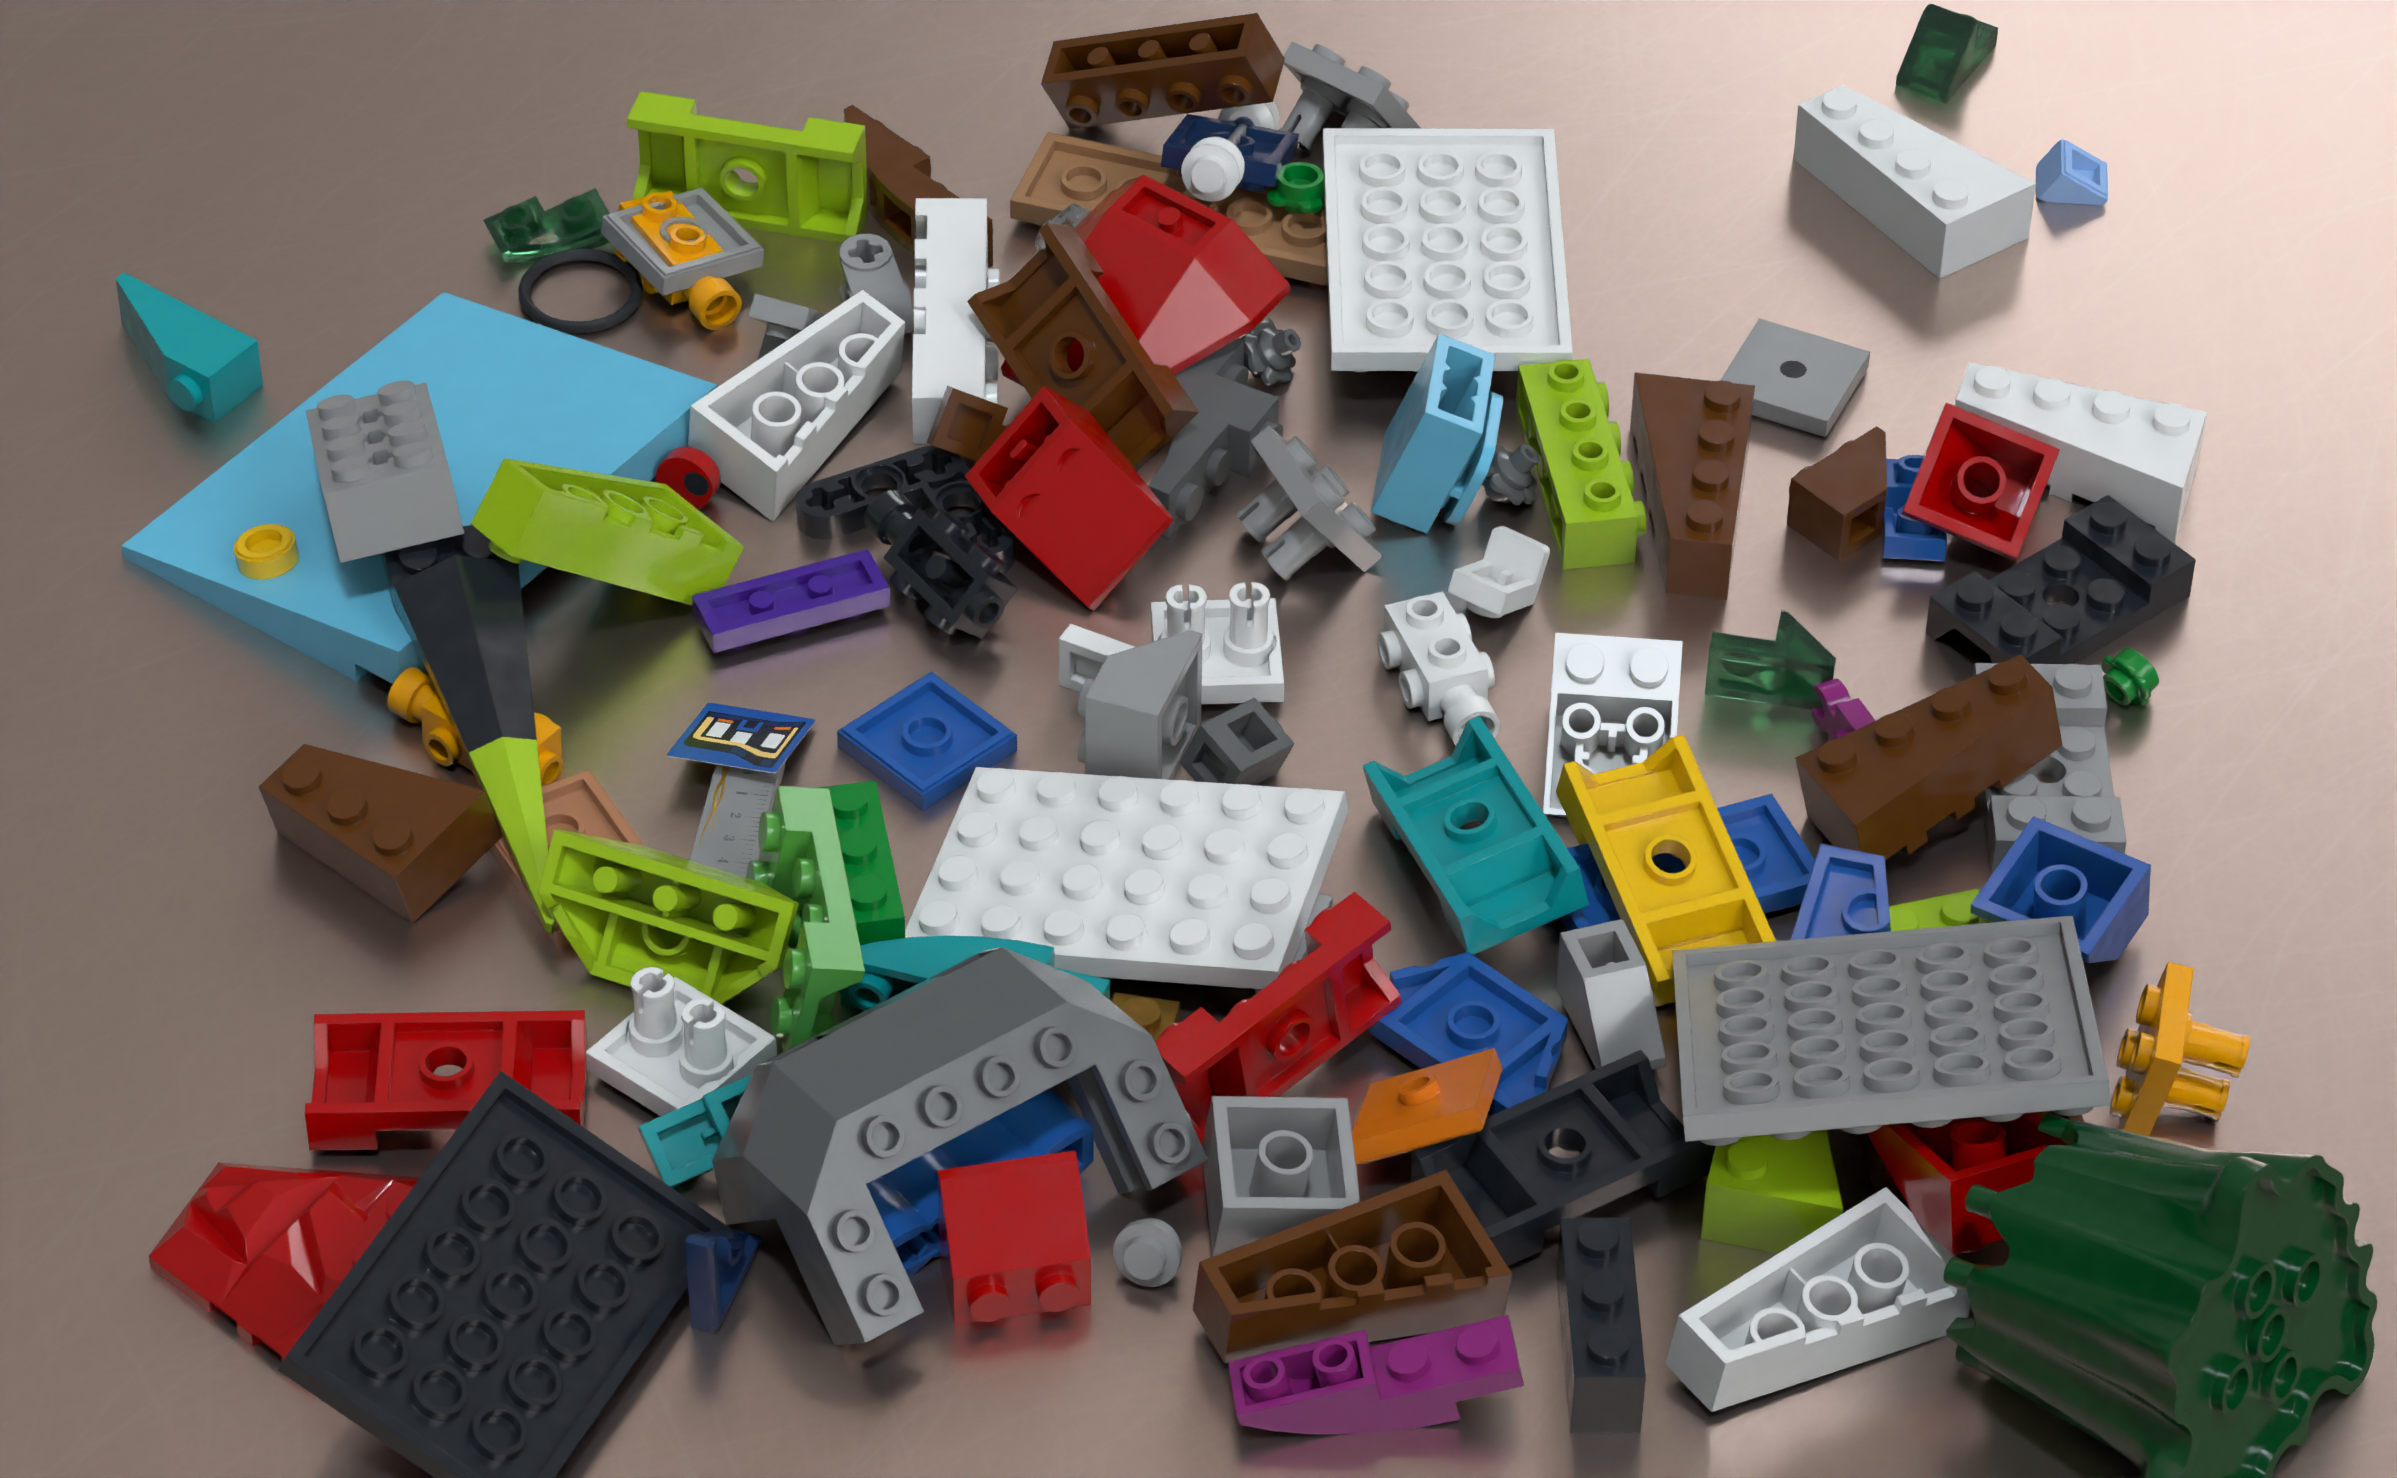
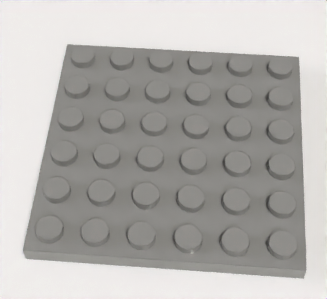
M2073 916L1672 950L1685 1142L1700 1140L1707 1145L1722 1146L1732 1144L1741 1137L1771 1135L1777 1139L1793 1140L1805 1137L1811 1131L1842 1129L1848 1133L1864 1134L1873 1132L1882 1125L1912 1123L1918 1127L1935 1128L1950 1123L1952 1119L1983 1117L1993 1122H2006L2021 1117L2023 1113L2053 1111L2059 1115L2077 1116L2090 1112L2094 1107L2111 1106L2109 1078Z

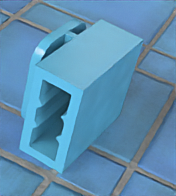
M1438 334L1384 434L1371 513L1427 534L1440 509L1445 507L1444 522L1454 526L1460 524L1485 480L1496 449L1503 396L1489 392L1495 354L1443 334Z

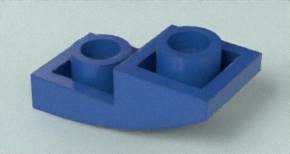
M1907 455L1900 459L1886 458L1887 494L1882 528L1883 558L1945 561L1947 534L1901 514L1924 456Z

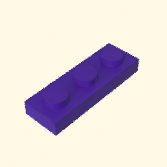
M866 549L692 595L693 615L713 653L889 607L890 587L869 550Z

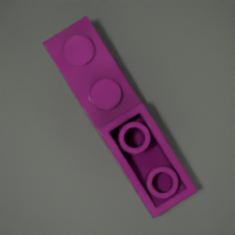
M1508 1315L1373 1347L1370 1346L1366 1330H1361L1228 1362L1236 1414L1240 1425L1302 1434L1346 1435L1404 1430L1460 1420L1458 1401L1524 1386L1514 1334Z

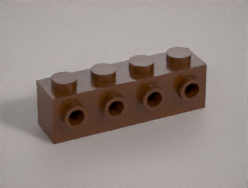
M1258 13L1054 41L1041 85L1069 129L1273 102L1285 58Z

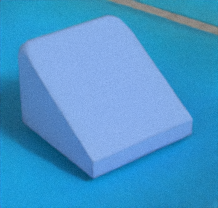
M2061 138L2036 166V198L2052 203L2103 206L2108 201L2107 163Z

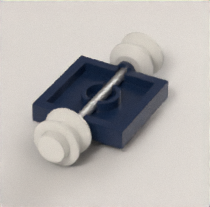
M1274 101L1224 108L1221 110L1218 119L1187 114L1163 144L1161 167L1176 169V174L1182 177L1189 192L1205 201L1222 200L1228 197L1236 187L1250 191H1262L1267 189L1268 186L1275 187L1282 166L1292 163L1296 157L1299 134L1277 130L1280 117Z

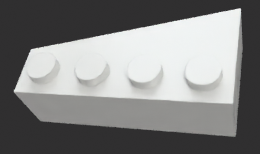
M1845 85L1798 104L1793 159L1939 279L2029 238L2036 183Z
M916 198L912 368L913 444H928L926 442L947 386L998 404V383H987V380H998V347L996 345H987V342L994 341L967 302L974 294L1000 284V269L988 268L987 198Z
M1885 1187L1678 1316L1665 1364L1711 1412L1946 1336V1329L1956 1317L1968 1318L1971 1306L1967 1291L1948 1285L1943 1280L1947 1263L1956 1256L1952 1255L1917 1222L1913 1213Z

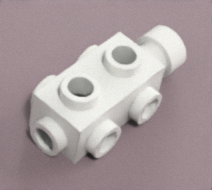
M1443 591L1384 605V632L1377 635L1378 652L1382 664L1387 670L1396 667L1400 670L1399 686L1406 706L1409 709L1420 706L1428 721L1444 717V726L1455 746L1467 721L1478 716L1481 717L1493 737L1496 738L1500 730V721L1488 702V689H1492L1495 686L1493 666L1486 652L1479 653L1472 642L1470 626L1463 613H1455Z

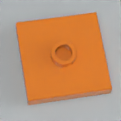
M1495 1048L1371 1083L1352 1131L1356 1164L1361 1163L1363 1165L1482 1131L1503 1070Z

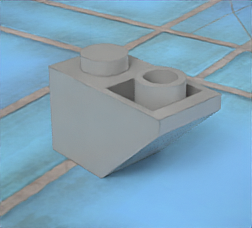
M1615 920L1560 933L1556 990L1595 1068L1598 1069L1639 1050H1642L1649 1058L1652 1070L1665 1067L1666 1056L1647 966L1624 920Z

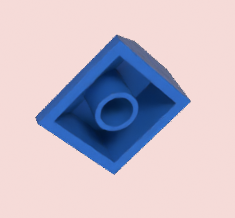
M2033 816L1971 903L1970 913L1991 922L2073 916L2083 961L2094 963L2118 960L2149 915L2151 865Z

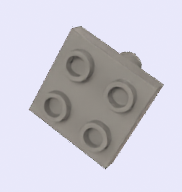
M1292 41L1284 54V65L1301 83L1300 88L1303 92L1285 124L1279 130L1298 133V144L1302 150L1310 151L1312 143L1332 111L1346 116L1341 128L1421 129L1406 111L1409 103L1399 95L1388 90L1391 82L1378 72L1362 66L1357 73L1343 66L1345 60L1341 56L1319 44H1316L1313 50H1310Z
M1268 425L1251 440V443L1276 479L1248 505L1236 512L1243 526L1258 542L1262 543L1270 533L1298 510L1302 515L1271 545L1261 550L1272 568L1284 580L1288 581L1292 574L1326 546L1330 548L1336 546L1364 572L1383 557L1369 537L1376 530L1374 524L1354 502H1351L1349 505L1345 503L1344 497L1350 493L1348 487L1327 464L1320 470L1316 469L1315 467L1319 464L1318 460L1298 437L1294 436L1287 442Z

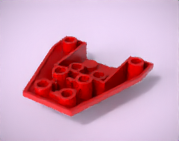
M1144 174L1109 193L1074 228L1104 271L1097 280L1153 363L1167 365L1173 375L1253 330L1291 291L1287 280L1233 219ZM1079 340L1074 341L1068 349L1067 362L1073 372L1081 367L1084 360V349ZM1005 359L1001 366L1002 375L1023 386Z

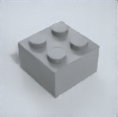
M1212 1096L1201 1144L1208 1158L1207 1161L1203 1162L1212 1257L1360 1202L1348 1098Z

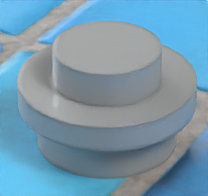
M1147 1218L1129 1223L1120 1231L1113 1246L1114 1260L1120 1272L1130 1281L1142 1286L1155 1287L1167 1283L1175 1276L1182 1263V1246L1176 1231L1169 1224L1159 1219Z

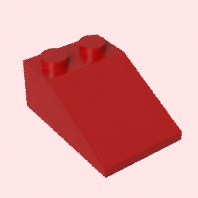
M2037 1112L2023 1113L2021 1117L2006 1122H1993L1983 1117L1952 1119L1950 1123L1935 1128L1918 1127L1912 1123L1882 1125L1879 1129L1867 1133L1917 1222L1952 1255L1960 1252H1977L1984 1249L1987 1244L2004 1240L1990 1219L1966 1210L1965 1199L1973 1185L1978 1184L2000 1192L2030 1182L2034 1175V1160L2043 1149L2049 1145H2068L2060 1138L2038 1131L2042 1117Z

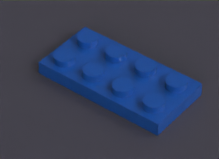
M1773 794L1717 808L1763 913L1802 904L1815 859ZM1588 843L1567 848L1580 867L1589 905L1560 917L1566 930L1571 931L1620 920V916ZM1668 853L1658 854L1652 858L1654 864L1660 870L1667 873H1679L1686 869L1680 858Z

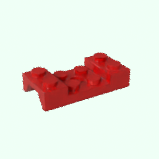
M1355 891L1336 906L1322 910L1313 919L1312 923L1304 929L1308 953L1305 958L1287 965L1276 980L1252 998L1238 1002L1223 1020L1218 1022L1206 1010L1200 1007L1182 1022H1176L1168 1026L1155 1041L1201 1144L1212 1096L1279 1097L1402 1003L1401 995L1374 959L1372 949L1373 943L1392 930L1391 922Z
M585 1010L314 1014L315 1070L311 1103H305L304 1112L309 1150L378 1149L379 1131L457 1130L500 1071L584 1127L587 1076L586 1051L588 1050ZM444 1065H454L462 1068L460 1072L450 1076L433 1074L436 1068Z

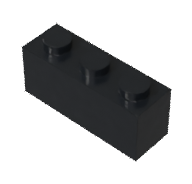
M1561 1218L1556 1276L1570 1434L1641 1433L1646 1374L1630 1218Z

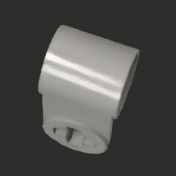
M858 234L846 239L839 248L840 264L845 276L841 284V300L843 303L861 290H864L905 321L904 335L914 333V311L911 295L906 282L902 280L891 245L881 236L874 234Z

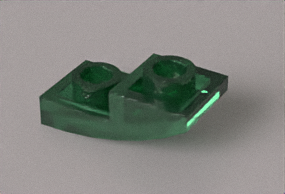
M596 188L579 196L572 197L544 211L537 196H534L483 220L504 262H537L541 258L556 252L569 249H594L610 243L601 233L602 216L610 213Z

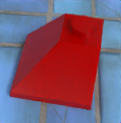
M1946 402L1901 514L2016 561L2060 449Z

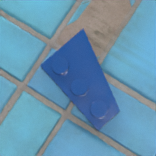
M1820 844L1791 940L1890 932L1885 856Z

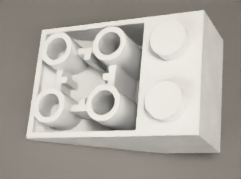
M1555 633L1543 813L1546 817L1567 818L1556 793L1563 764L1576 761L1593 774L1641 763L1670 738L1677 736L1683 641Z

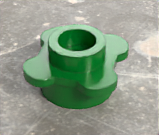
M1293 162L1282 166L1279 173L1277 187L1267 192V201L1276 207L1283 206L1285 210L1295 214L1316 213L1323 208L1324 173L1319 167L1311 163Z

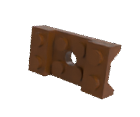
M1046 223L1039 230L1041 250L1009 281L978 292L967 302L1031 398L1043 386H1046L1088 410L1133 468L1138 471L1188 424L1199 411L1167 365L1154 364L1098 282L1097 279L1104 271L1074 227ZM1079 340L1084 349V360L1081 367L1073 372L1067 362L1068 349L1074 341Z

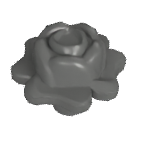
M1265 318L1253 330L1241 337L1244 340V367L1251 371L1253 377L1261 378L1268 386L1276 382L1287 383L1292 378L1290 369L1296 364V359L1292 353L1298 351L1301 347L1300 337L1293 329L1277 330L1274 322L1270 318Z
M1499 444L1496 445L1491 466L1482 483L1486 495L1494 501H1501L1507 505L1510 502L1515 505H1521L1523 502L1532 504L1536 500L1534 488L1537 485V481L1531 474V469L1539 462L1537 452L1527 444H1522L1514 452L1507 451Z

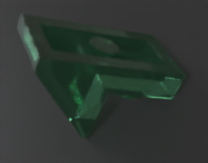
M1928 4L1923 10L1896 76V85L1947 103L1995 48L1998 27L1976 20L1967 14H1959L1934 4Z
M1781 610L1775 641L1712 632L1708 653L1705 695L1812 710L1813 708L1823 706L1822 701L1814 691V685L1834 679L1836 658L1789 612Z

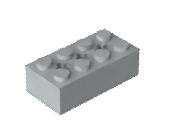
M411 381L392 382L379 388L378 394L353 399L350 395L332 396L320 401L317 404V408L305 410L323 496L340 563L465 534L426 382L414 385Z

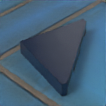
M741 1230L688 1235L685 1241L691 1328L714 1334L715 1330L719 1329L762 1244V1237L760 1235Z

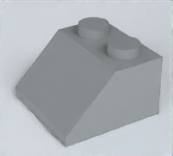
M1190 630L1108 655L1096 678L1086 679L1078 700V714L1085 717V729L1078 747V761L1085 763V774L1173 780L1181 765L1179 761L1201 725L1203 633Z

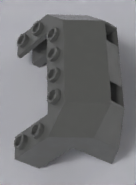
M998 947L984 950L757 1065L713 1157L712 1163L726 1225L770 1219L777 1220L833 1344L842 1345L866 1343L924 1312L866 1184L1055 1085L1067 1080L1084 1119L1093 1127V1139L1118 1194L1131 1192L1142 1185H1145L1147 1190H1153L1207 1161L1208 1158L1153 1036L1086 980L1006 948Z

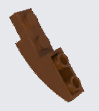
M851 105L844 109V122L865 125L868 211L888 234L915 255L916 198L959 197L949 191L943 184L931 179L930 156L921 148L912 145L888 129L882 122L873 119L854 105ZM987 216L989 268L993 266L992 219Z

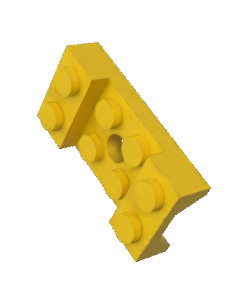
M1684 734L1670 738L1641 763L1593 774L1576 761L1563 764L1556 789L1557 796L1578 844L1588 843L1620 919L1624 920L1646 963L1655 1007L1676 1002L1672 950L1776 941ZM1668 853L1680 858L1686 869L1679 873H1667L1660 870L1654 864L1652 858L1658 854Z

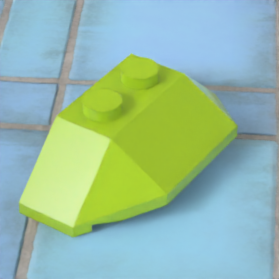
M554 829L537 892L547 909L552 910L564 935L591 975L631 987V979L636 972L644 968L656 967L663 970L664 976L669 973L673 978H679L722 1005H725L782 968L799 903L762 882L642 845L561 829Z

